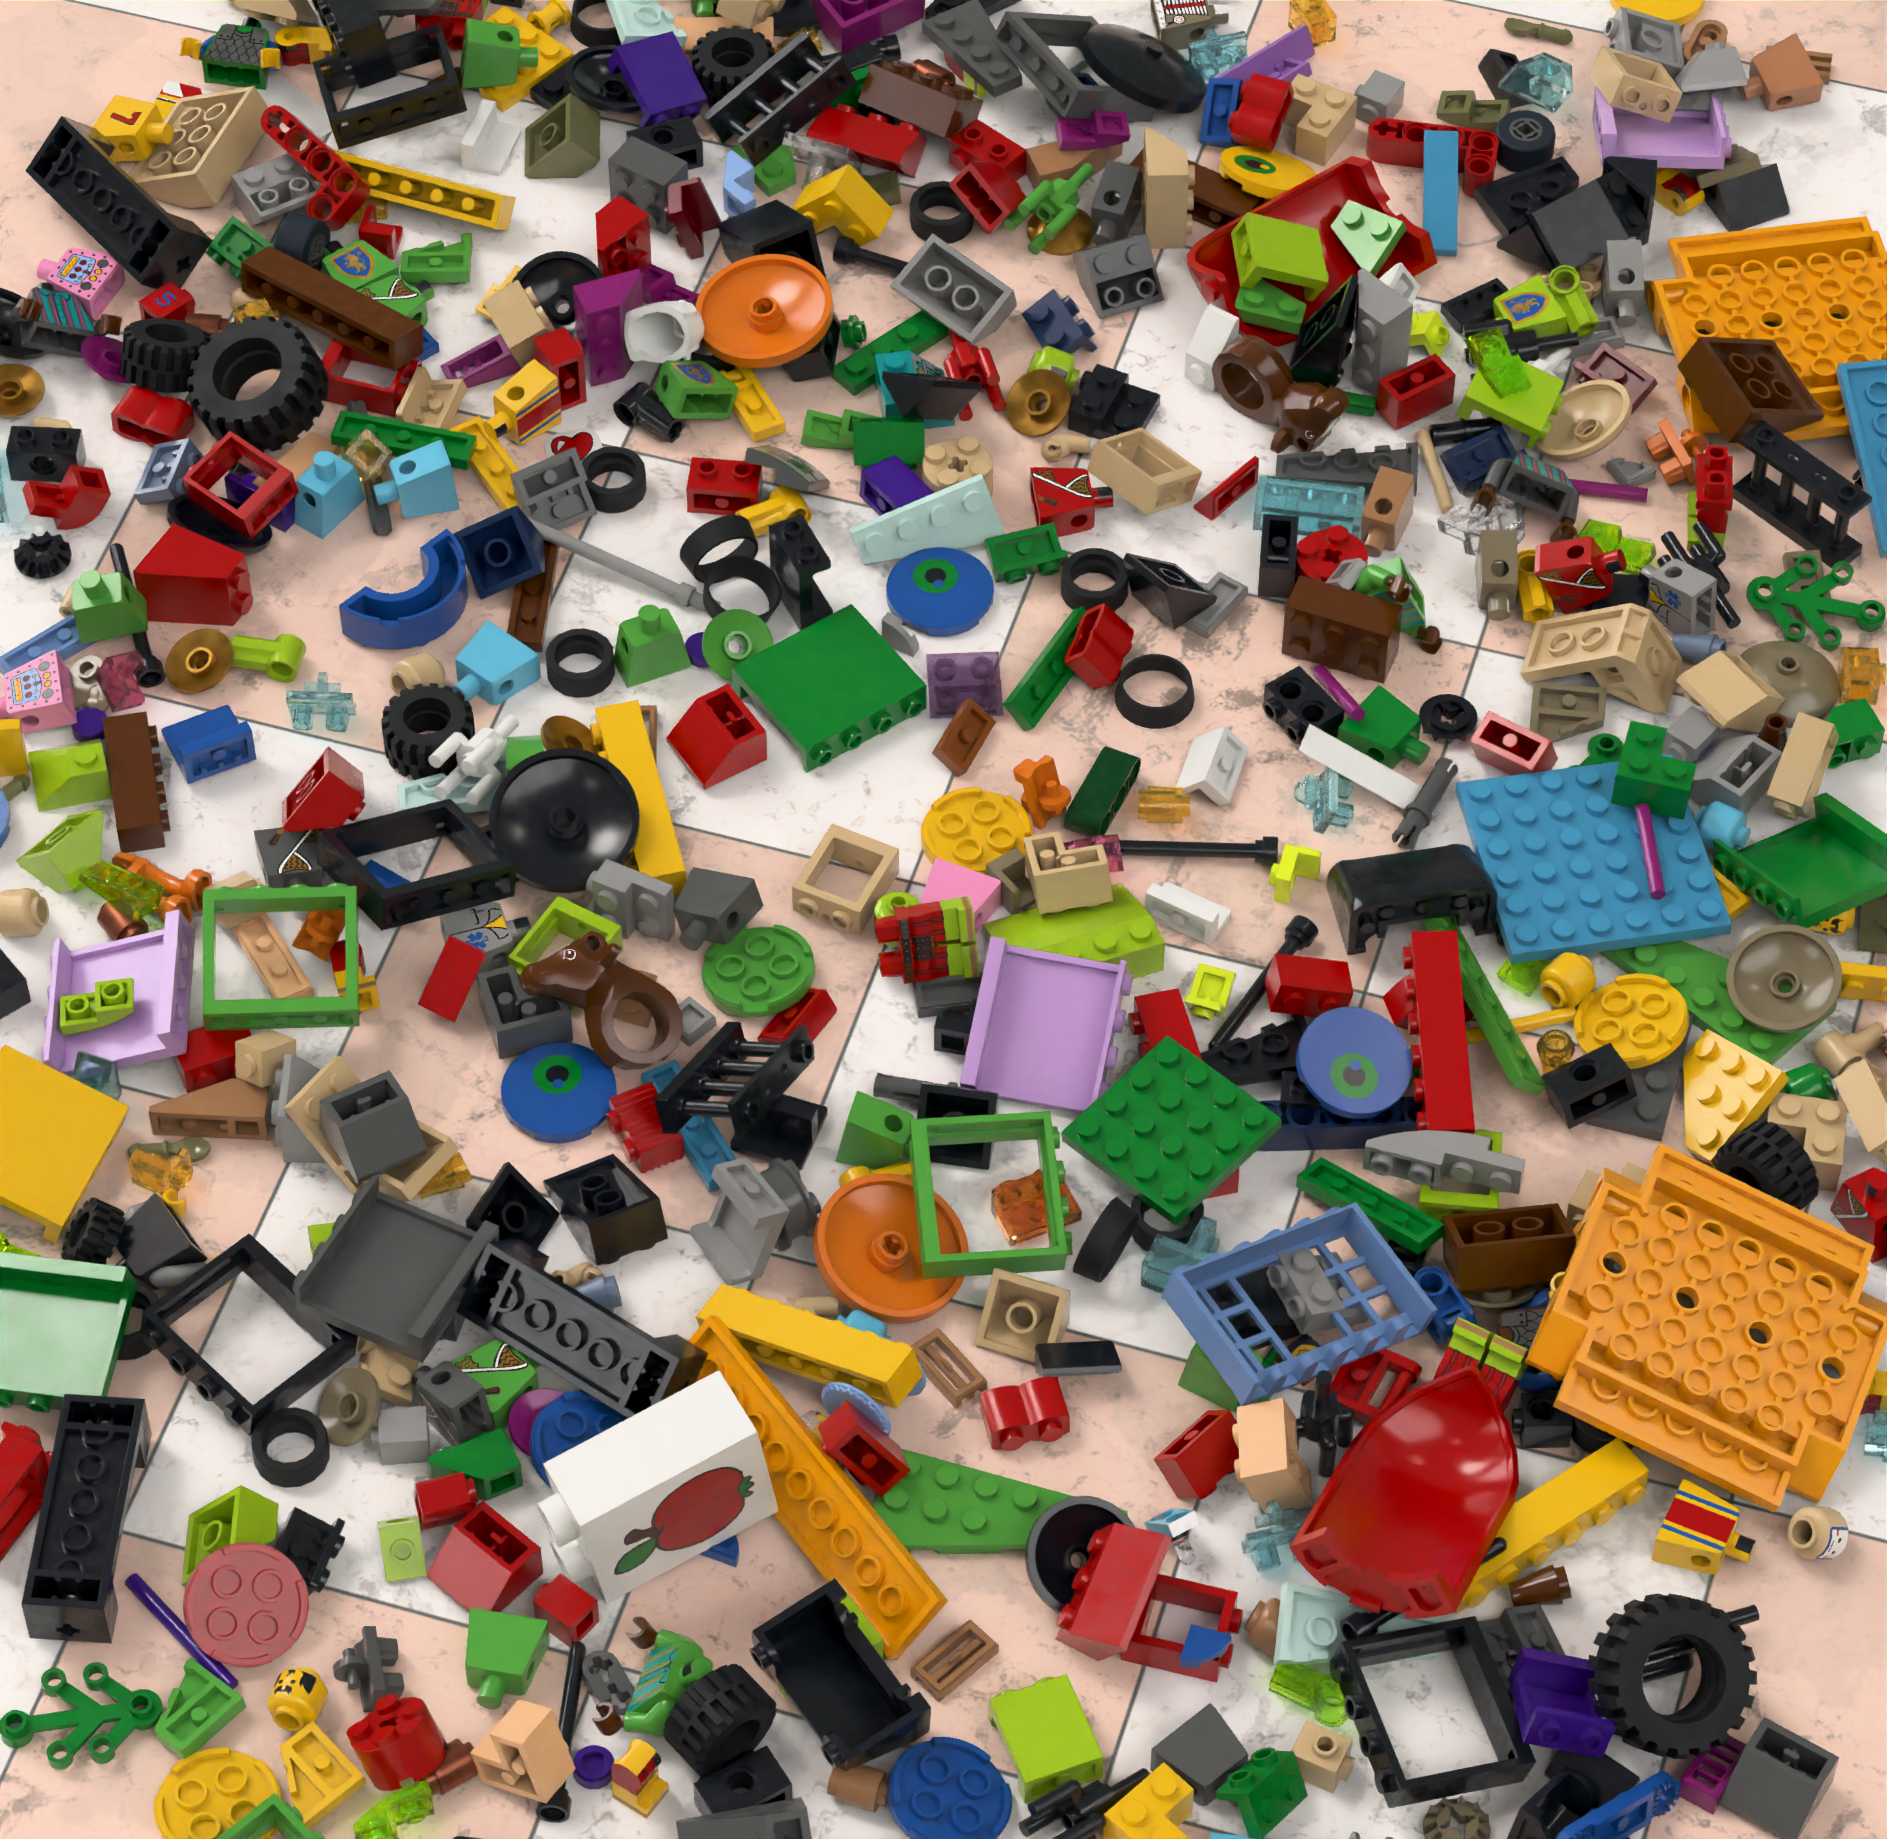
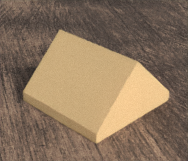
M995 1267L974 1344L1035 1363V1345L1061 1343L1069 1324L1071 1290Z

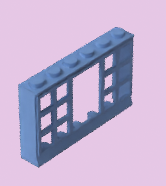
M1356 1202L1342 1208L1339 1206L1332 1207L1323 1215L1314 1219L1303 1218L1293 1227L1283 1231L1279 1229L1272 1230L1262 1239L1252 1243L1249 1241L1241 1242L1226 1253L1220 1255L1219 1253L1210 1254L1202 1262L1188 1266L1185 1264L1179 1266L1169 1275V1282L1161 1295L1162 1299H1166V1302L1230 1389H1232L1241 1406L1248 1405L1316 1377L1319 1371L1334 1370L1425 1332L1438 1310ZM1344 1237L1358 1257L1339 1264L1325 1244ZM1316 1248L1330 1267L1324 1270L1326 1277L1330 1279L1337 1276L1352 1296L1341 1301L1345 1310L1359 1305L1373 1325L1354 1333L1341 1314L1334 1312L1330 1317L1345 1337L1293 1357L1236 1279L1277 1263L1279 1260L1276 1255L1277 1253ZM1365 1265L1380 1285L1361 1293L1346 1272ZM1227 1283L1241 1303L1221 1311L1207 1290ZM1383 1294H1387L1401 1312L1400 1315L1382 1321L1368 1302V1300ZM1248 1312L1262 1332L1243 1340L1228 1319ZM1269 1340L1284 1361L1264 1369L1249 1348Z

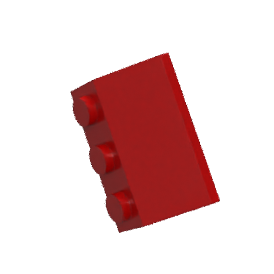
M838 104L837 108L827 106L807 130L806 137L821 151L888 171L896 170L897 173L915 178L927 141L918 132L919 128L905 122H900L899 126L888 124L886 117L874 113H869L868 117L857 115L855 108L843 104Z
M328 746L283 800L282 828L287 832L341 827L347 819L355 820L365 807L363 802L365 798L363 773Z
M1113 1523L1101 1530H1096L1087 1547V1551L1091 1553L1085 1567L1082 1566L1074 1577L1072 1589L1075 1590L1071 1603H1067L1058 1616L1056 1625L1060 1629L1055 1640L1097 1661L1127 1651L1172 1538L1165 1534L1119 1523Z

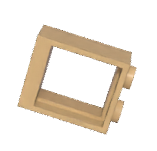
M1603 45L1589 74L1609 105L1670 123L1683 94L1661 63ZM1641 103H1646L1644 108H1639Z
M1142 427L1098 440L1091 450V459L1087 467L1088 472L1146 515L1190 502L1202 475L1201 470Z
M1798 712L1766 794L1772 807L1776 809V814L1794 821L1797 820L1798 816L1808 819L1814 804L1813 797L1817 796L1839 739L1838 732L1833 723Z
M831 824L792 886L793 910L807 918H815L831 924L841 931H849L861 935L874 914L877 901L887 893L899 873V848ZM831 859L872 874L856 902L814 887Z
M1864 1058L1860 1062L1850 1064L1843 1073L1833 1080L1868 1153L1887 1164V1073Z

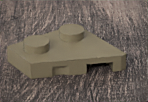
M1732 144L1731 157L1725 158L1724 170L1700 169L1696 179L1699 189H1703L1716 183L1756 171L1762 167L1757 154L1742 146L1738 147L1737 144Z
M1534 681L1529 730L1554 743L1603 727L1607 688Z

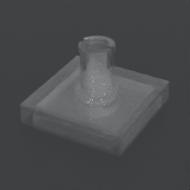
M787 131L785 133L782 143L795 158L809 161L805 179L801 186L802 190L806 185L827 175L829 167L839 169L850 164L854 169L860 168L861 170L863 162L848 147Z

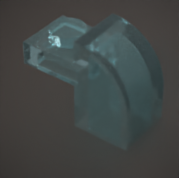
M1202 1216L1187 1245L1157 1234L1142 1262L1141 1286L1162 1294L1169 1282V1275L1176 1268L1185 1264L1188 1266L1202 1262L1210 1254L1217 1253L1220 1245V1239L1216 1237L1217 1221Z

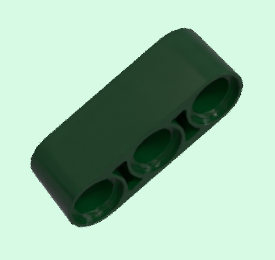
M1105 746L1072 800L1066 813L1064 828L1101 841L1137 779L1141 767V758Z

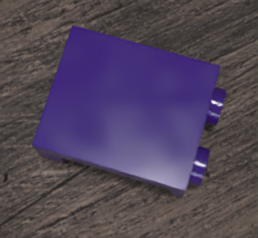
M673 31L617 46L606 63L611 75L622 72L643 113V118L639 123L640 128L689 115L691 120H693L700 114L701 108L708 99Z
M1527 1647L1521 1648L1508 1680L1523 1743L1603 1758L1616 1728L1612 1720L1601 1718L1594 1709L1593 1702L1596 1701L1595 1694L1589 1692L1587 1683L1589 1678H1594V1669L1587 1667V1659Z

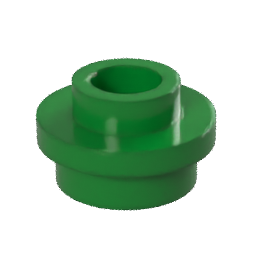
M850 315L848 319L841 320L840 333L844 347H852L854 350L860 349L862 342H865L867 339L865 322L859 321L857 315Z

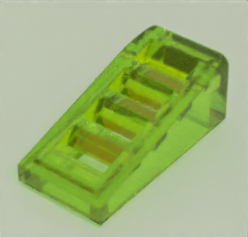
M103 860L81 873L78 881L136 922L159 907L165 891V887L161 884Z

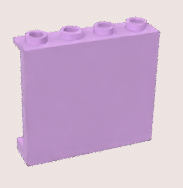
M1595 87L1592 119L1601 166H1603L1606 157L1616 156L1657 160V168L1724 170L1725 158L1731 157L1732 138L1729 137V126H1726L1723 102H1718L1715 90H1710L1708 110L1675 109L1670 123L1618 107H1612L1600 90Z
M180 909L165 913V925L162 930L73 951L69 950L61 938L55 939L54 954L50 957V967L52 970L51 985L47 988L49 1000L48 1016L44 1019L46 1030L45 1046L41 1050L42 1061L45 1065L76 1079L187 1053L196 931ZM133 977L134 1012L97 1029L63 1036L60 1028V996L95 992V982Z
M991 936L960 1078V1086L968 1089L999 1093V1099L1083 1113L1111 1087L1110 1084L1105 1083L1108 1069L1114 1070L1117 1061L1118 1047L1113 1046L1115 1032L1122 1033L1126 1010H1120L1123 995L1130 996L1133 983V974L1128 973L1127 962L1120 960V964L1116 965L1007 945L1006 939Z

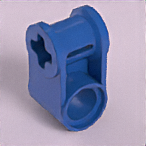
M1426 1266L1417 1271L1414 1279L1422 1290L1427 1289L1436 1292L1428 1293L1424 1291L1438 1309L1427 1327L1428 1333L1436 1344L1444 1345L1448 1342V1338L1453 1336L1454 1332L1452 1330L1458 1317L1477 1325L1476 1317L1470 1304L1463 1299L1443 1269L1436 1266Z

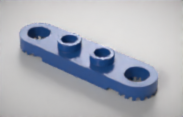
M1665 1771L1658 1772L1628 1791L1619 1793L1614 1799L1599 1808L1590 1810L1585 1816L1565 1827L1556 1839H1625L1650 1824L1653 1817H1660V1815H1665L1666 1811L1669 1812L1671 1810L1670 1805L1674 1807L1676 1803L1673 1801L1678 1800L1680 1797L1677 1794L1681 1793L1682 1789L1680 1788L1682 1785L1679 1780Z

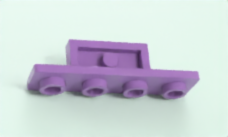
M1300 25L1215 78L1241 79L1244 82L1249 81L1253 73L1291 83L1298 73L1306 77L1311 76L1310 63L1305 62V60L1315 54L1308 26Z

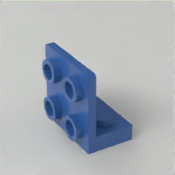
M229 705L213 709L161 729L162 736L187 784L256 760L252 730L247 721L238 723Z

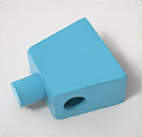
M442 440L392 459L389 462L392 480L372 485L378 506L398 501L401 513L406 518L459 509L452 467Z
M329 451L316 453L313 457L314 464L296 482L299 493L295 496V524L321 539L325 538L366 499L356 467Z
M488 620L457 655L455 664L457 680L459 682L452 688L453 693L458 691L462 693L465 701H470L478 695L489 704L498 705L541 678L539 654Z

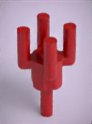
M948 329L954 349L947 355L943 363L947 377L982 383L981 387L986 389L993 409L995 411L1004 410L1006 402L998 384L1000 376L990 350L985 347L979 349L978 346L969 344ZM969 403L958 413L961 421H969L973 417Z

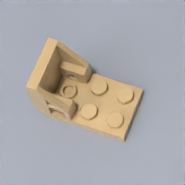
M1627 603L1537 621L1520 674L1526 683L1590 671L1599 686L1607 688V693L1653 714L1668 711L1683 658L1651 610L1634 603Z
M337 1056L332 1057L283 1109L354 1195L357 1189L361 1186L365 1187L370 1179L357 1184L320 1129V1100L361 1083L342 1057ZM417 1120L427 1147V1154L377 1175L379 1176V1192L403 1202L411 1201L459 1150L450 1137Z

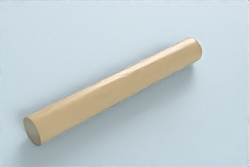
M1421 429L1416 432V439L1441 513L1443 515H1451L1454 513L1455 507L1430 433L1427 429Z

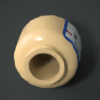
M1804 1507L1795 1512L1787 1528L1788 1541L1791 1548L1797 1555L1805 1559L1831 1560L1843 1552L1849 1539V1529L1845 1518L1839 1511L1830 1507Z

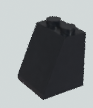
M773 200L717 223L724 253L731 263L756 255L782 254L810 263L826 278L813 221L779 200Z

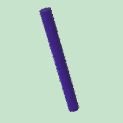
M137 1573L130 1575L125 1581L126 1587L201 1666L234 1690L238 1685V1680L221 1662L209 1657L196 1645L187 1626Z

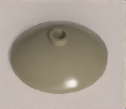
M1780 640L1754 645L1740 655L1785 699L1775 713L1781 714L1787 719V728L1793 727L1798 712L1823 719L1830 713L1832 707L1835 706L1839 694L1837 672L1830 661L1815 649L1797 642Z
M1773 925L1754 932L1738 945L1728 963L1726 985L1734 1008L1746 1021L1766 1031L1790 1033L1815 1025L1832 1010L1841 992L1842 970L1835 950L1816 932L1797 925ZM1783 985H1789L1792 987V990L1782 993L1779 991V988Z

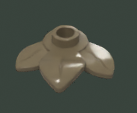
M84 656L77 660L73 666H67L71 674L75 710L86 704L89 708H97L105 713L113 696V689L106 681L108 674L107 666L98 656ZM93 668L91 673L84 675L87 670Z

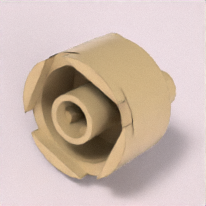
M964 435L960 438L948 439L929 445L925 449L922 463V481L934 493L981 474L992 498L993 459L988 450L979 444L977 438Z

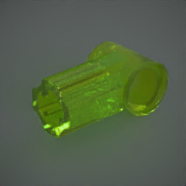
M1303 1664L1277 1665L1269 1682V1691L1312 1711L1316 1720L1322 1725L1337 1727L1347 1721L1348 1716L1344 1706L1345 1699L1339 1684L1333 1681L1331 1674H1321ZM1336 1698L1339 1702L1332 1703L1325 1699Z

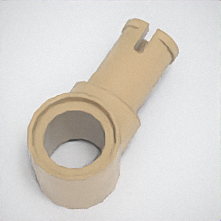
M1877 1021L1855 1034L1850 1032L1842 1036L1837 1030L1830 1031L1817 1041L1813 1047L1812 1054L1834 1077H1837L1850 1064L1863 1060L1866 1053L1886 1044L1887 1041L1883 1032L1887 1028Z

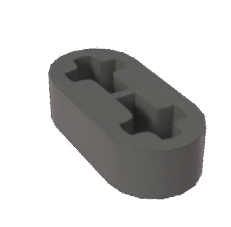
M604 1650L591 1652L582 1663L583 1681L596 1706L602 1702H610L612 1704L611 1694L615 1693L621 1703L626 1702V1707L619 1709L617 1705L613 1706L619 1715H625L635 1691L614 1654ZM600 1666L602 1670H608L609 1681L604 1682L599 1673H594V1668Z

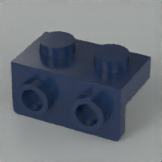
M1052 289L1021 314L1043 348L1051 346L1069 354H1073L1083 345L1091 352L1098 348L1091 338L1095 335L1094 330L1084 318L1079 320L1077 314L1080 312V309L1069 295L1063 298L1055 289Z
M1500 425L1444 451L1439 457L1460 493L1469 488H1472L1474 492L1482 489L1486 475L1493 462L1497 459L1511 458L1514 460L1517 452L1528 454L1525 449L1515 450L1503 426Z

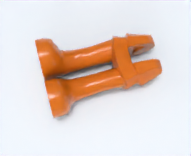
M118 852L112 858V863L116 869L105 867L98 876L99 883L117 897L127 899L130 903L133 900L139 902L159 915L164 925L165 913L178 909L191 923L193 911L200 912L203 909V888L212 885L211 874L202 869H193L183 880L162 871L151 864V861L124 852ZM149 884L170 895V897L167 898L146 888V886Z

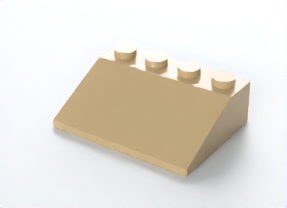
M255 86L179 98L164 120V123L171 124L174 130L171 143H158L147 159L135 162L128 175L153 199L190 209L217 205L223 199L224 192L232 182L231 175L238 173L244 162L251 157L252 150L258 141L266 134L261 127L260 121L263 112L268 108L267 104Z

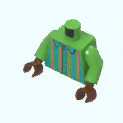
M1399 556L1381 564H1371L1364 568L1360 573L1359 579L1350 590L1402 605L1400 631L1415 639L1420 638L1418 646L1428 654H1436L1442 645V639L1439 638L1440 632L1437 627L1432 625L1426 628L1424 595L1402 558Z
M635 1617L632 1621L642 1630L637 1634L627 1632L626 1635L640 1649L650 1648L654 1644L655 1648L649 1653L625 1715H619L610 1702H602L596 1706L602 1718H593L592 1720L598 1730L605 1736L613 1735L621 1728H624V1731L629 1733L661 1736L665 1729L666 1719L679 1698L691 1685L711 1672L713 1668L712 1661L703 1655L702 1648L691 1638L664 1629L656 1632L645 1618Z

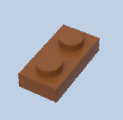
M972 698L963 701L932 754L957 777L965 774L996 721Z

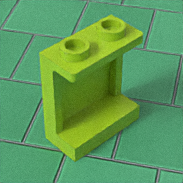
M1247 212L1232 230L1231 238L1240 287L1253 289L1262 277L1303 286L1305 300L1313 302L1329 283V275L1326 271L1323 256L1324 249L1321 244L1318 228Z
M1489 345L1455 415L1468 421L1473 409L1529 435L1530 438L1526 447L1532 450L1537 439L1545 440L1553 424L1547 418L1549 414L1556 416L1565 397L1559 393L1565 381Z
M1067 1674L1056 1678L1045 1677L1038 1680L1034 1685L1019 1690H1005L997 1694L995 1698L989 1699L988 1719L991 1726H997L1019 1777L1018 1790L1024 1803L1036 1800L1072 1779L1079 1781L1082 1785L1103 1778L1104 1756Z

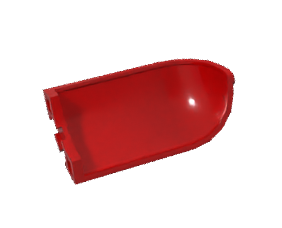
M1351 156L1249 211L1250 213L1318 228L1329 283L1313 302L1305 300L1303 286L1262 277L1263 280L1306 304L1302 324L1352 274L1358 276V271L1361 270L1360 266L1354 261L1330 227L1348 199L1401 220L1407 227V230L1376 275L1378 279L1394 265L1401 262L1413 277L1438 263L1430 233L1412 224L1402 213L1396 216L1386 203L1390 198L1382 187L1371 160ZM1244 215L1214 230L1192 247L1187 254V263L1199 292L1208 305L1212 304L1239 318L1238 333L1241 336L1251 334L1263 338L1269 344L1276 347L1297 341L1298 335L1243 322L1235 307L1240 282L1231 232Z
M1466 1366L1413 1389L1383 1409L1353 1439L1289 1546L1301 1565L1323 1586L1326 1587L1329 1583L1340 1592L1349 1596L1350 1603L1378 1614L1382 1609L1396 1613H1405V1618H1430L1456 1612L1514 1503L1519 1485L1518 1455L1511 1429L1495 1394L1481 1371L1475 1366Z

